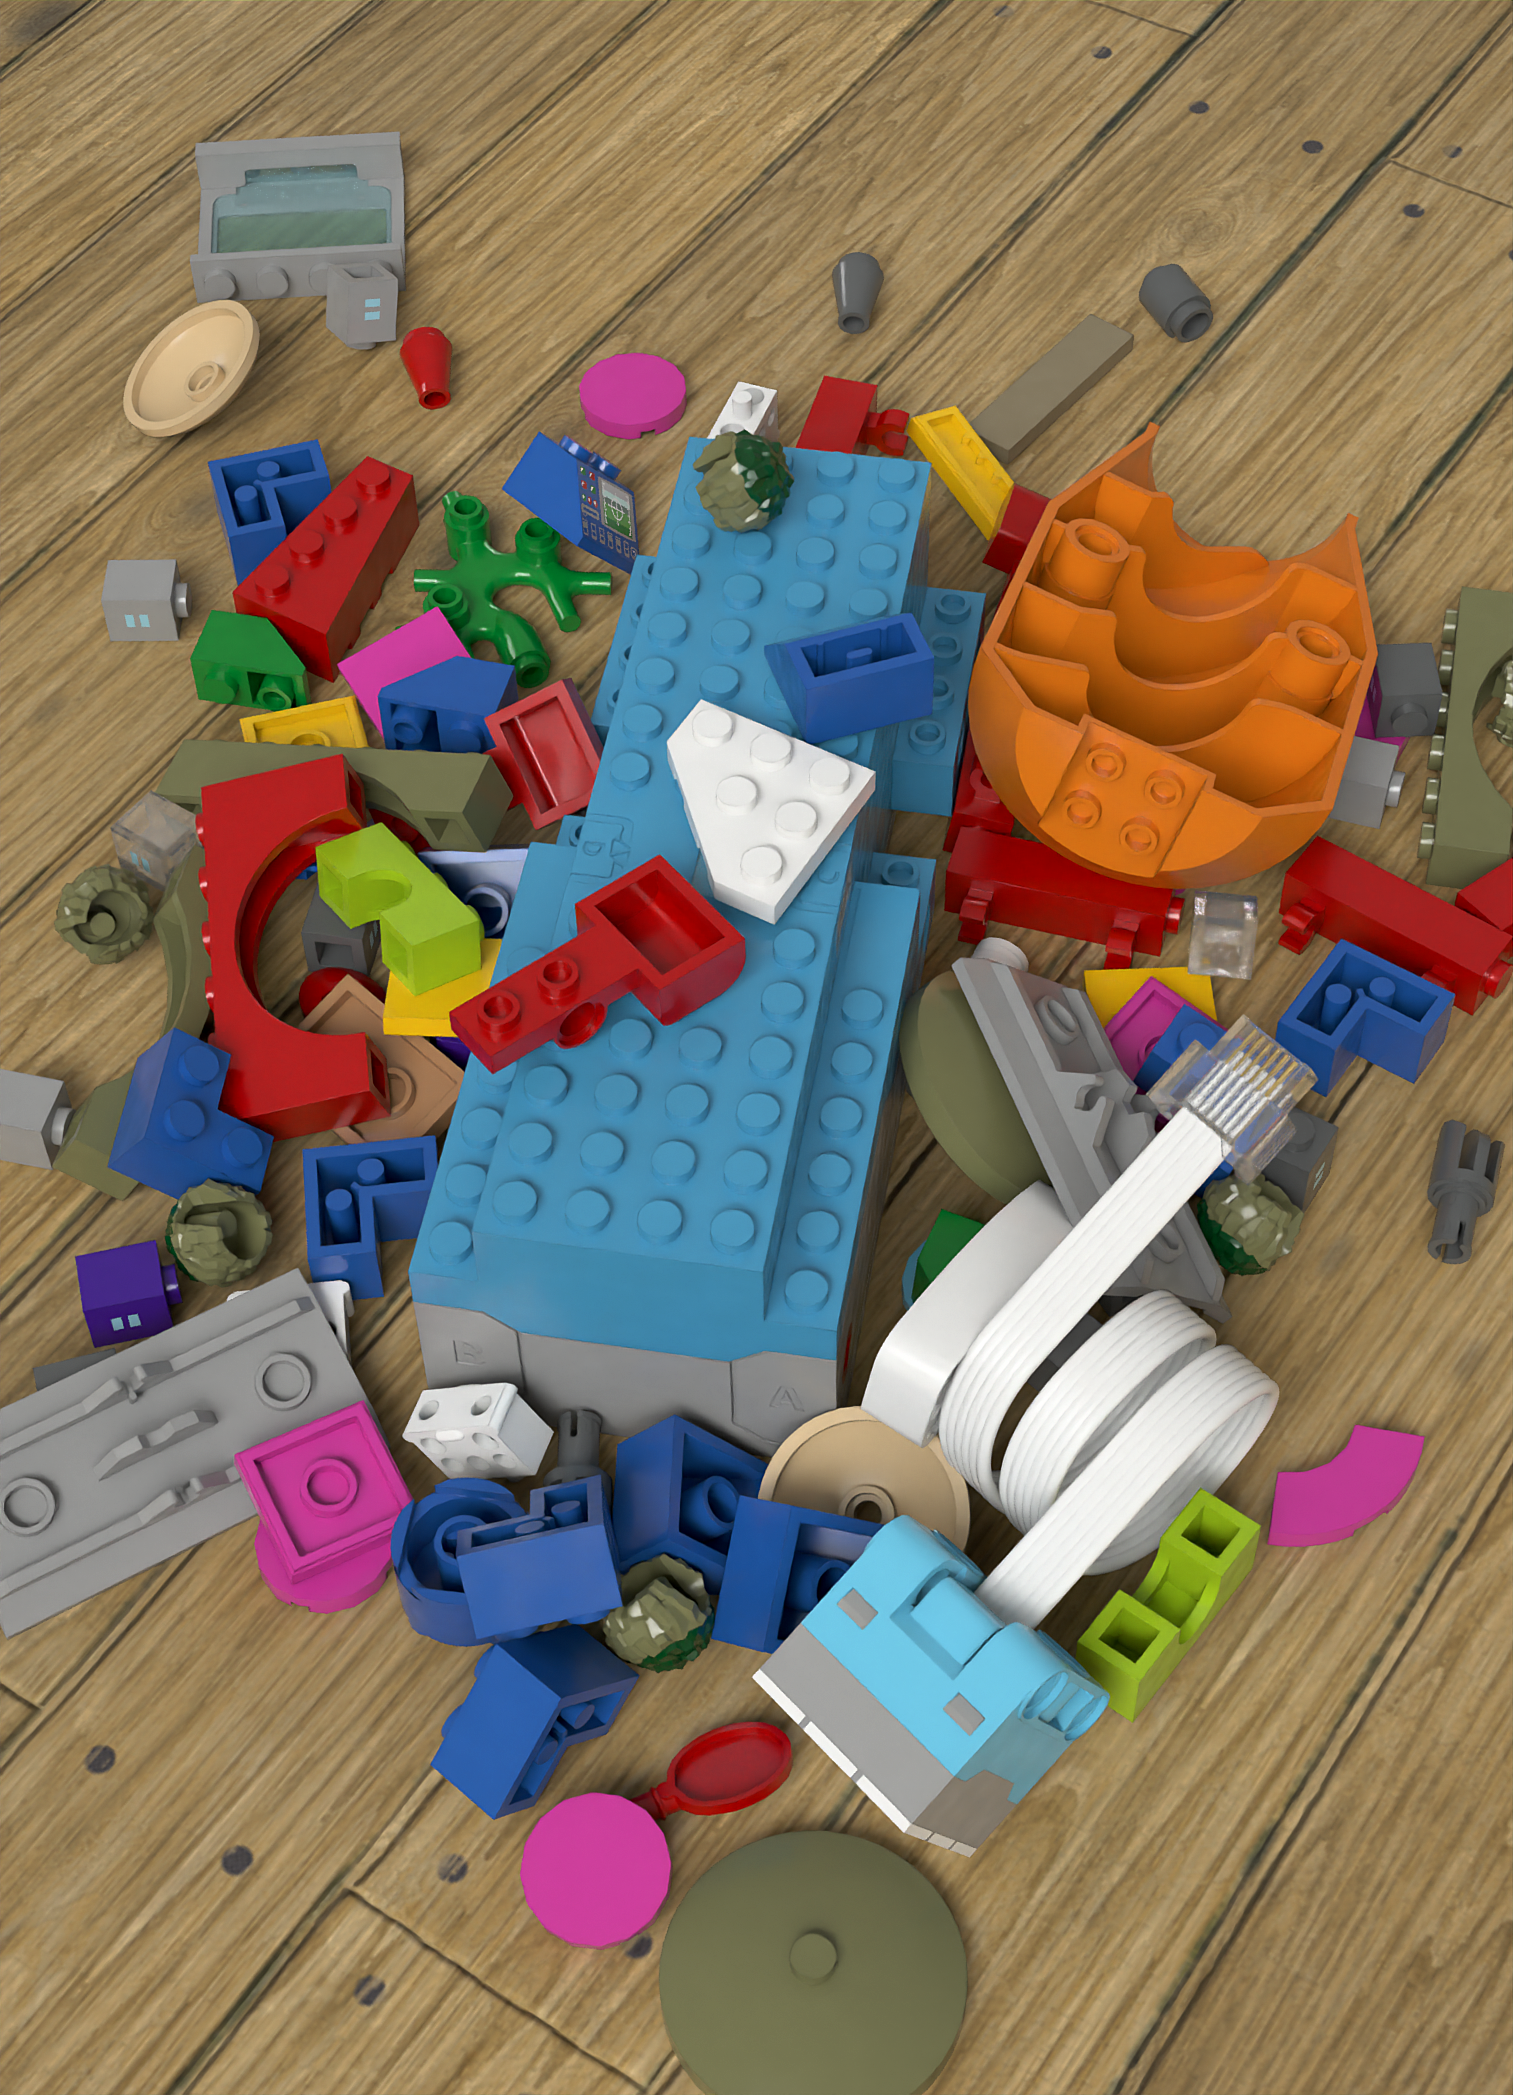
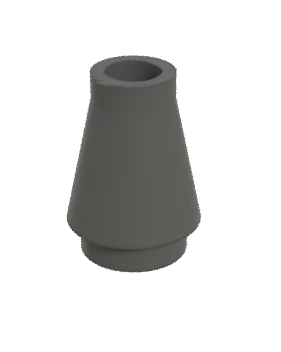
M853 252L844 255L832 271V281L838 309V326L844 332L859 334L869 328L870 316L881 290L884 274L880 269L878 261L873 256L866 253Z

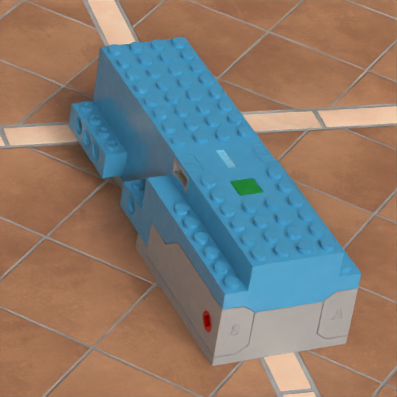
M689 437L657 556L636 555L591 716V721L604 750L586 817L564 815L556 844L530 842L489 988L578 936L575 903L659 854L745 938L746 960L743 970L736 981L725 992L669 1026H663L629 992L608 1005L607 1016L600 1029L588 1041L575 1048H560L551 1039L493 1075L471 1052L408 1275L428 1390L469 1384L484 1385L506 1382L518 1388L517 1394L548 1426L557 1427L558 1418L562 1414L571 1411L573 1415L572 1428L577 1429V1411L583 1410L599 1416L602 1422L600 1433L623 1437H632L675 1414L750 1455L773 1458L782 1443L803 1424L826 1412L845 1408L848 1404L906 1089V1076L899 1043L900 1026L907 1001L920 988L935 903L936 860L888 854L896 810L942 816L952 815L969 724V685L973 666L984 640L986 593L927 587L931 492L930 462L783 447V452L786 455V464L794 477V483L790 488V496L786 498L782 514L759 530L751 529L742 533L737 531L724 532L716 527L713 521L715 518L708 510L703 509L700 496L695 487L703 479L704 474L703 472H697L693 468V463L701 456L703 448L715 439ZM912 612L934 656L932 714L812 744L815 747L876 771L875 791L775 925L716 900L708 881L707 867L701 849L697 848L684 810V799L678 781L674 779L668 763V739L702 699L804 742L764 655V646L886 615Z

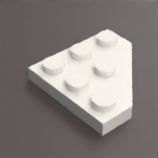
M702 699L667 741L668 763L674 779L678 781L684 799V810L697 848L701 849L714 898L773 925L776 924L875 791L876 771Z

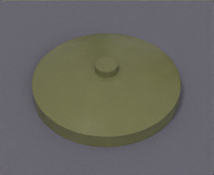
M954 970L946 971L936 976L913 993L907 1001L899 1032L900 1053L905 1076L925 1122L956 1165L979 1187L1004 1204L1010 1203L1017 1195L1038 1180L1054 1188Z
M829 1831L788 1832L760 1839L730 1853L705 1872L687 1892L669 1924L662 1946L659 1964V1990L666 2033L683 2069L705 2095H922L934 2083L949 2061L959 2039L965 2016L968 1989L965 1949L957 1924L945 1901L929 1880L899 1855L878 1844L848 1834Z

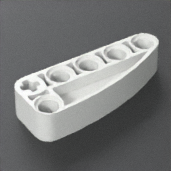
M1038 1180L1022 1191L969 1241L921 1294L889 1333L876 1356L861 1405L863 1411L921 1448L930 1443L939 1432L940 1411L947 1387L957 1366L965 1357L971 1344L992 1318L1073 1229L1054 1188Z

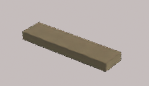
M1089 314L969 424L994 457L1008 465L1133 350L1134 335Z

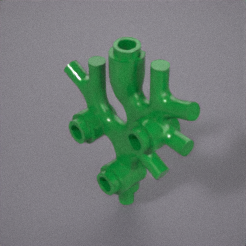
M458 491L449 492L442 499V505L445 509L443 523L446 529L449 555L457 563L449 570L415 569V592H428L423 601V613L425 614L438 606L471 658L476 659L471 649L473 643L489 641L494 644L502 664L515 666L516 681L520 687H537L548 678L551 665L549 655L536 629L520 615L496 606L493 602L495 594L499 590L510 586L522 585L533 587L541 591L545 596L560 630L572 632L581 624L580 616L572 602V598L578 595H612V572H581L564 567L562 565L560 533L540 518H531L522 523L515 535V552H500L492 546L490 518L487 507L477 497L462 495ZM404 625L395 627V630L399 629Z

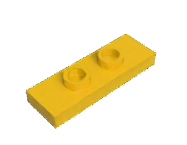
M956 405L912 417L906 432L989 542L1001 505L1014 483Z

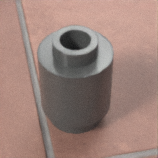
M1177 264L1159 266L1145 276L1139 291V301L1169 337H1176L1180 342L1187 343L1198 339L1209 329L1213 321L1210 301L1181 266Z

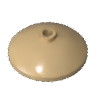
M217 300L189 310L165 327L143 351L128 377L124 391L123 407L125 415L131 424L141 433L148 436H175L192 431L222 413L238 396L254 368L260 337L259 326L255 317L245 306L236 301Z
M861 1406L839 1408L826 1412L794 1431L782 1443L771 1459L763 1476L758 1494V1499L857 1519V1511L862 1504L875 1502L880 1507L882 1513L879 1524L886 1525L896 1517L909 1515L930 1530L936 1529L963 1553L966 1550L969 1539L971 1502L965 1478L954 1467L950 1466L941 1449L940 1438L935 1435L927 1446L921 1448L863 1411Z

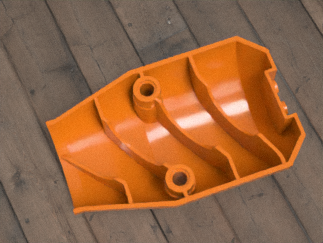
M1149 422L1146 431L1048 502L976 657L969 685V724L976 754L995 793L1012 815L1042 843L1086 869L1127 883L1154 888H1205L1245 879L1271 868L1303 846L1322 826L1333 810L1377 660L1378 650L1355 530L1358 517L1348 513L1341 525L1325 541L1302 554L1280 560L1267 561L1258 550L1252 547L1204 546L1178 526L1173 520L1174 502L1168 493L1158 492L1156 489L1152 456L1160 426Z

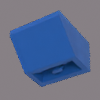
M912 612L886 615L764 646V655L803 740L810 745L932 714L934 656Z
M456 656L382 687L377 697L385 749L407 751L421 749L429 752H476L482 754L496 747L483 718L519 701L515 666Z

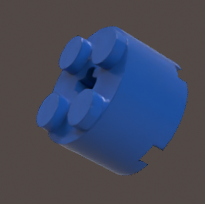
M469 1477L449 1479L434 1485L435 1492L424 1497L419 1502L415 1503L414 1498L402 1509L394 1524L390 1549L400 1600L411 1627L418 1634L453 1646L468 1647L488 1643L495 1644L501 1642V1640L495 1638V1635L476 1640L456 1559L457 1534L459 1530L526 1516L529 1513L528 1511L526 1513L515 1501L514 1495L498 1483Z

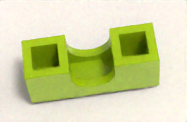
M382 822L316 847L320 898L350 929L370 921L380 920L382 962L414 996L481 970L480 941H483L485 932L477 911L472 906L463 904L449 890L443 877L438 873H432L416 857L410 844L406 841H400Z
M1201 1487L1160 1537L1155 1561L1136 1592L1129 1596L1119 1589L1077 1641L1075 1660L1109 1693L1110 1700L1107 1706L1132 1723L1253 1569L1261 1525Z

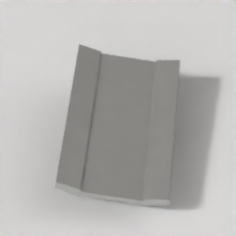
M960 957L951 966L1068 1220L1074 1228L1158 1135L1154 1130L1156 1117L1161 1111L1172 1109L1175 1104L1174 1100L1162 1096L1135 1094L1138 1087L1124 1072L1086 992L1068 988L1065 985L990 959ZM1188 1202L1178 1210L1103 1294L1107 1296L1138 1297L1156 1290H1168L1176 1298L1180 1299L1183 1304L1202 1309L1204 1314L1222 1324L1233 1317L1222 1295L1225 1278Z
M299 1268L287 1272L0 1409V1626L7 1640L258 1516L234 1465V1455L362 1400H364L388 1450L391 1449V1445L372 1405Z

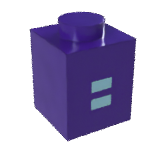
M156 1240L75 1256L82 1309L94 1348L155 1336L174 1327L170 1305L183 1303L175 1263L162 1265Z

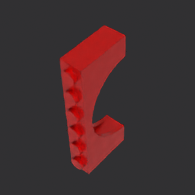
M342 753L201 787L202 812L196 814L195 824L199 840L205 850V866L199 868L198 877L202 894L208 902L209 919L202 923L201 930L205 949L211 957L212 976L205 979V994L209 1007L214 1013L215 1032L209 1034L208 1044L231 1054L217 1109L274 1136L273 1142L391 1117L387 1059L365 1032L348 1035L316 1034L287 1025L269 1013L263 1001L258 979V953L263 930L270 913L286 888L300 873L317 860V846L367 828L364 783Z

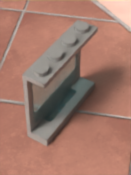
M400 132L196 143L195 159L201 187L198 254L190 255V265L197 303L217 300L240 301L326 296L328 265L378 262L398 278V291H406L405 173Z

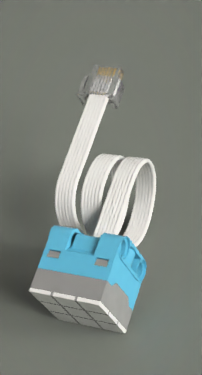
M1244 1014L1210 1051L1197 1040H1194L1146 1093V1096L1157 1110L1169 1120L1167 1125L985 1326L969 1347L965 1357L960 1361L947 1387L939 1417V1438L946 1460L995 1509L1005 1514L1012 1525L1024 1537L987 1577L969 1557L936 1529L930 1530L909 1515H901L894 1518L874 1535L859 1559L752 1677L903 1833L970 1857L1073 1741L1082 1736L1099 1719L1110 1700L1109 1693L1064 1648L1042 1630L1035 1631L1034 1629L1082 1575H1100L1119 1570L1156 1550L1159 1547L1160 1537L1200 1487L1213 1495L1234 1471L1266 1427L1279 1399V1387L1275 1381L1271 1380L1265 1373H1262L1260 1368L1254 1366L1234 1346L1228 1344L1216 1346L1215 1330L1203 1319L1199 1318L1195 1312L1191 1311L1188 1306L1183 1304L1180 1299L1176 1298L1172 1292L1156 1290L1143 1295L1115 1314L1062 1365L1038 1393L1022 1416L1009 1441L1001 1470H991L992 1450L998 1429L1020 1389L1039 1365L1222 1161L1225 1160L1235 1170L1236 1177L1249 1186L1298 1131L1287 1114L1318 1081V1078L1307 1064L1301 1062L1251 1022Z

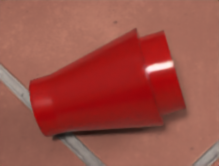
M416 328L404 337L399 355L418 394L420 405L430 410L445 407L451 400L449 388L452 344L443 332L437 328Z

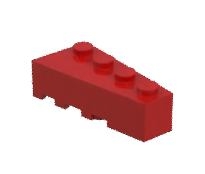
M367 456L232 592L236 613L268 618L306 667V671L334 683L340 673L337 664L340 663L347 648L353 649L361 634L360 624L368 609L374 610L382 596V583L387 574L394 573L419 527L413 475Z

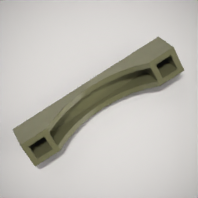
M1464 586L1461 588L1457 610L1446 608L1441 643L1451 644V650H1441L1438 666L1440 684L1447 686L1446 692H1442L1443 695L1436 727L1442 728V735L1432 734L1427 761V769L1436 770L1438 773L1437 778H1427L1422 813L1432 814L1433 819L1432 823L1422 822L1417 858L1428 859L1426 884L1456 889L1467 887L1508 860L1513 808L1495 789L1482 767L1473 739V724L1480 711L1494 697L1491 694L1495 686L1497 674L1502 672L1506 662L1513 661V593Z
M184 739L154 793L181 833L197 834L195 818L197 813L202 812L201 787L343 753L364 783L366 808L376 809L403 820L418 831L433 850L478 853L487 852L514 796L491 755L476 752L446 753L429 752L421 749L407 751L376 749L373 747H329L320 744L309 746L276 744L273 742H231L221 739L212 741Z
M195 844L172 872L153 918V923L163 948L168 977L167 1010L158 1040L174 1027L199 1039L201 1032L208 1033L214 1024V1013L209 1007L205 994V979L212 976L211 957L205 949L201 930L202 923L209 920L208 902L202 894L198 877L199 868L205 866V850ZM134 1069L124 1076L98 1086L93 1090L72 1116L52 1165L53 1168L121 1201L128 1196L139 1182L107 1166Z

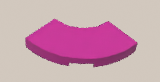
M1355 1425L1347 1447L1330 1463L1306 1472H1278L1267 1545L1306 1547L1340 1541L1353 1536L1354 1530L1372 1522L1385 1512L1388 1514L1407 1492L1414 1479L1425 1436Z

